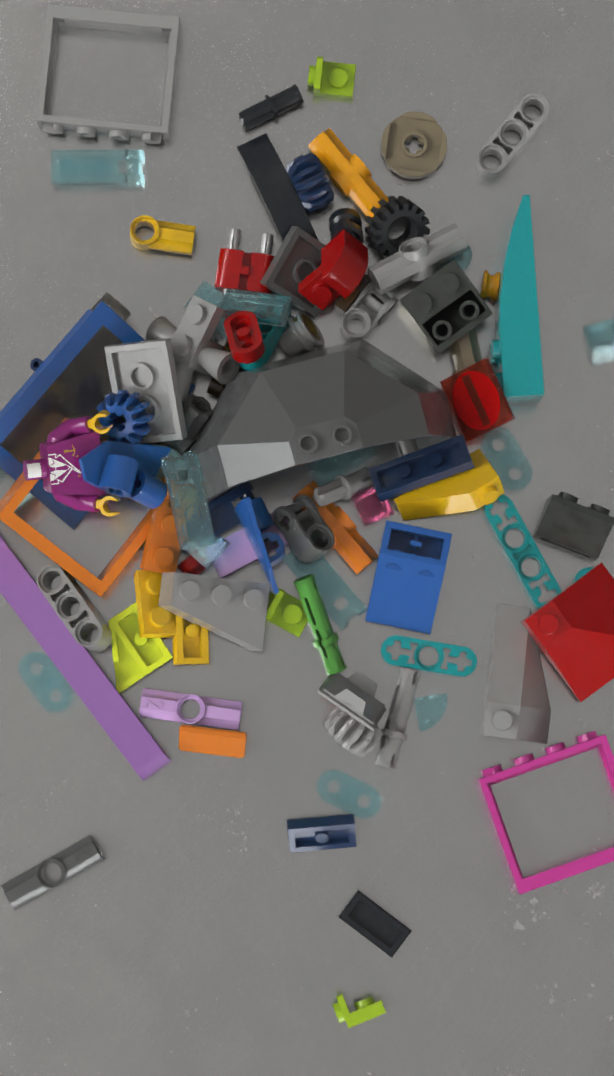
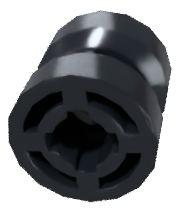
M341 208L331 214L329 218L331 240L345 229L359 242L364 243L361 216L357 211L350 208Z

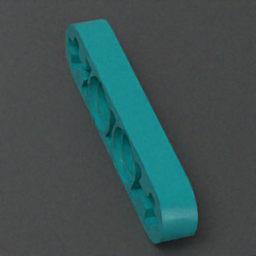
M502 494L498 497L497 502L507 505L504 515L507 520L513 516L516 523L508 524L502 531H499L497 525L502 524L503 521L498 514L492 516L490 513L493 503L484 505L483 512L529 598L538 609L546 602L540 603L538 597L542 595L539 586L537 585L534 589H531L529 583L538 581L546 574L549 581L543 582V585L547 591L553 590L557 595L561 592V588L512 500ZM518 529L523 533L524 542L520 547L513 548L506 543L505 535L509 530ZM527 558H534L540 564V571L534 577H528L522 572V562Z

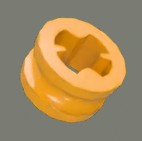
M484 270L480 290L483 300L486 297H490L493 302H496L500 272L490 275L487 270Z

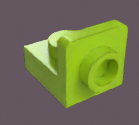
M317 56L316 66L310 65L308 74V85L314 86L313 96L352 100L356 64L323 61L324 57Z
M279 588L280 593L270 592L266 620L299 638L308 622L301 600L286 593L281 588Z
M342 992L336 994L338 1002L332 1004L339 1023L346 1021L348 1028L386 1013L381 998L374 1000L372 995L354 1002L355 1009L350 1011Z

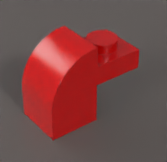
M344 229L321 249V265L298 284V292L320 310H324L340 295L346 299L361 282L367 270L368 248Z

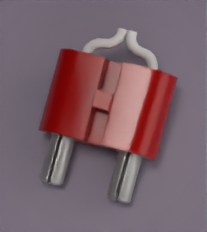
M231 228L227 248H221L219 252L214 289L224 291V296L235 303V308L245 309L247 304L257 303L260 297H271L272 291L260 284L275 257L271 255L274 236L269 233L266 254L268 233L262 235L260 253H246L238 250L241 230L236 228L235 234V228ZM229 292L236 294L245 293L256 297L244 300L240 305L239 300L229 295Z

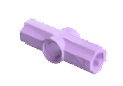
M143 688L139 717L239 731L243 702ZM196 700L199 703L200 713L196 718L188 719L183 716L182 705L185 701Z

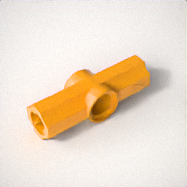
M330 128L320 133L308 145L311 153L316 155L320 164L329 172L328 176L343 196L349 197L366 218L367 216H374V213L370 210L373 206L379 209L381 206L378 201L381 199L389 203L388 197L371 178L372 174L367 166L356 154L352 155Z

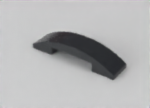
M265 133L237 146L243 163L258 189L281 241H284L291 226H298L318 240L300 198L268 135Z

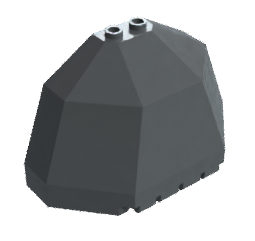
M358 339L269 362L262 367L239 370L235 378L226 384L213 409V414L201 431L187 458L193 484L196 485L197 501L199 507L206 505L205 502L233 486L297 465L363 448L414 438L434 437L451 439L456 437L457 434L446 393L364 339Z

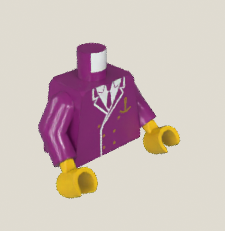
M102 410L93 418L91 416H84L63 421L48 434L47 441L40 443L41 459L23 461L25 480L43 479L44 490L52 493L56 501L74 510L101 511L103 515L108 517L118 515L120 512L109 510L108 502L109 500L120 501L119 496L111 495L101 499L100 496L106 495L105 492L83 480L79 464L81 457L100 445V434L108 432L113 427V425L102 426L99 422L100 417H106L110 412Z

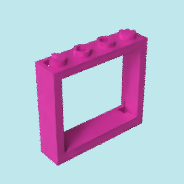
M596 731L580 735L577 737V744L566 747L564 742L546 747V755L534 759L533 753L513 759L515 766L503 770L501 764L482 770L484 777L477 779L518 894L529 892L613 862L614 844L523 876L491 785L596 748L614 796V756L606 734L597 736Z

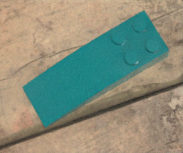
M530 195L522 196L507 240L496 300L495 339L489 345L490 363L497 366V373H494L492 382L499 393L500 405L539 403L544 396Z

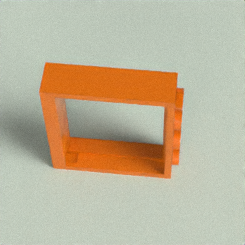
M40 451L33 459H41ZM22 472L0 500V520L99 597H102L146 540L153 509L149 510L100 575L96 577L13 513L39 480L26 481L24 472ZM169 499L168 505L172 506L175 502Z

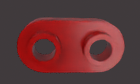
M238 311L229 315L224 321V328L233 359L245 364L256 362L265 352L256 315L250 311Z

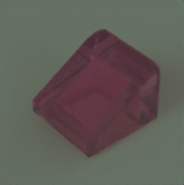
M374 487L359 492L350 498L364 528L395 514L388 499L379 501Z

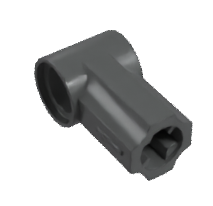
M191 394L182 404L187 437L183 440L157 442L160 445L176 450L182 457L197 441L195 436L213 414L211 404L204 397L195 396L194 394Z

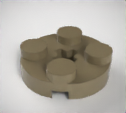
M416 111L406 112L386 126L381 140V153L387 168L407 179H420L433 175L442 164L447 150V138L441 126L437 124V121L432 116ZM412 137L418 138V144L423 145V149L417 150L416 154L410 153L409 148L404 146L405 142H411Z

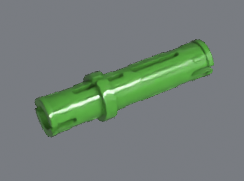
M314 574L302 576L293 582L313 632V645L320 652L327 675L336 674L347 668L337 642L339 640L338 633L333 631Z

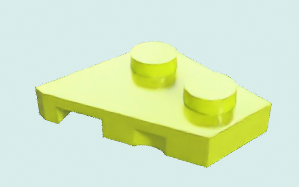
M136 602L108 620L109 628L112 632L111 644L116 689L119 693H122L173 659L161 638H140Z

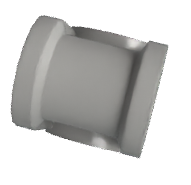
M370 281L344 314L340 327L342 337L348 342L358 339L365 340L379 322L381 323L399 300L396 297H389L386 293L380 295ZM351 319H359L363 322L365 329L362 332L353 333L347 328V322Z

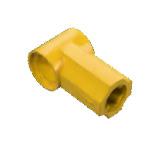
M142 215L135 218L131 223L130 241L136 249L141 251L152 249L191 256L196 226L155 220L153 217ZM146 226L152 229L154 235L151 239L141 240L136 236V230Z

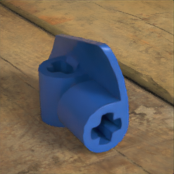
M104 441L79 459L83 480L111 495L128 497L150 509L157 508L166 497L167 486L156 476L171 448Z
M246 497L236 505L234 511L274 593H280L275 582L272 566L278 564L284 558V542L276 533H262L275 525L262 497L252 500L250 497ZM267 541H270L272 545H279V548L275 549L277 554L272 557L269 556L264 545Z

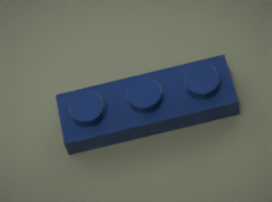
M462 434L368 469L377 497L381 502L475 467Z

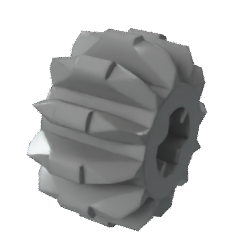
M337 706L328 715L329 717L324 722L326 729L335 738L336 742L340 743L343 748H346L352 754L364 757L368 752H371L382 736L378 724L372 731Z

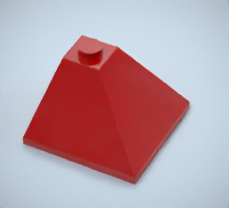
M601 562L521 621L580 703L614 678V578Z

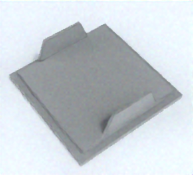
M359 671L349 678H345L340 673L329 675L317 691L318 694L372 731L387 709L383 703L374 698L377 684Z

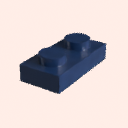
M354 814L287 820L290 853L356 847Z

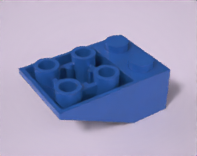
M386 520L365 621L431 634L452 538L451 533Z

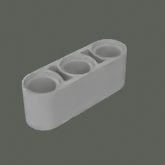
M535 93L525 96L481 148L476 160V169L481 177L493 180L501 176L542 127L549 113V104L544 96ZM529 105H535L541 110L542 115L538 118H530L526 115L524 108ZM514 130L520 134L521 140L515 144L509 143L505 140L503 134L506 131ZM488 155H494L499 159L500 166L490 169L484 165L483 158Z
M48 565L42 568L37 576V585L76 642L94 652H101L107 649L112 641V632L73 576L55 565ZM61 575L62 582L60 586L52 590V580L54 577ZM79 601L80 609L78 613L70 616V606L74 602ZM98 627V637L95 641L88 642V632L92 628Z

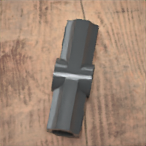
M88 835L5 882L1 887L9 903L16 911L104 861L96 843ZM49 863H54L61 869V877L57 882H50L45 878L44 869Z

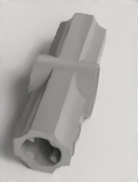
M453 223L426 238L414 237L404 241L399 246V252L368 267L367 273L376 291L382 295L409 280L421 281L431 277L437 270L436 266L467 251L468 244L459 226Z

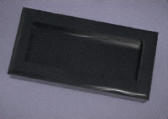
M357 890L338 916L391 958L412 931L359 890Z

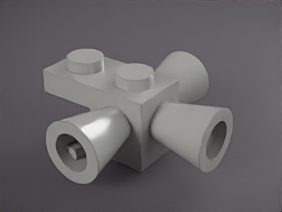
M196 295L192 296L178 327L166 317L160 316L151 322L146 332V341L171 338L180 396L183 402L187 399L194 370L207 376L212 375L219 383L227 384L235 378L240 368V363L233 359L231 352L222 350L224 346L211 340L224 313V309Z

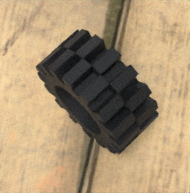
M388 196L389 203L381 199L378 201L381 207L377 209L373 206L370 210L374 213V216H367L366 222L371 225L365 227V233L369 235L366 238L386 258L399 252V246L404 241L414 237H423V234L429 235L430 229L425 226L430 224L429 219L424 216L426 213L411 200L403 196H398V199L395 196ZM399 217H405L407 226L403 234L396 239H390L387 233L391 223Z

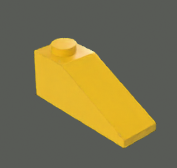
M477 449L470 453L475 468L403 493L393 500L405 521L477 510L484 505L495 502L505 491L499 476L481 450Z

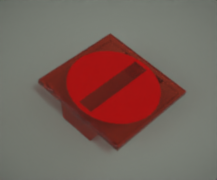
M488 357L440 382L467 442L515 419Z

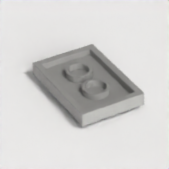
M171 338L112 344L104 347L112 392L117 394L118 391L127 389L130 395L134 392L140 393V403L150 402L145 412L154 415L152 420L147 422L152 429L148 434L143 435V441L138 444L185 439L187 431Z

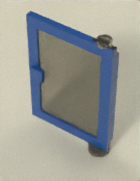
M106 292L91 310L88 309L0 411V468L14 480H17L23 472V461L33 460L40 451V443L47 441L48 434L59 426L65 417L72 419L91 416L93 418L99 413L96 407L99 403L105 401L104 398L107 394L112 392L104 347L112 344L146 341L125 322L131 316L130 311L109 293ZM192 382L188 394L195 387V385ZM39 479L30 490V493L72 529L88 512L74 510L56 501L52 493L44 490L43 479Z

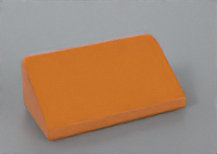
M182 725L179 728L178 747L181 751L243 758L245 756L247 734L246 732Z

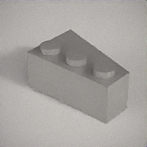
M181 572L162 573L159 607L193 624H198L212 631L213 634L226 638L248 651H263L270 584Z

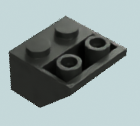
M456 260L448 263L400 299L438 353L493 314Z
M560 492L559 495L552 494L546 501L533 537L588 559L597 560L614 525V517L609 516L610 510L596 504H591L590 507L577 504L579 498L565 492Z

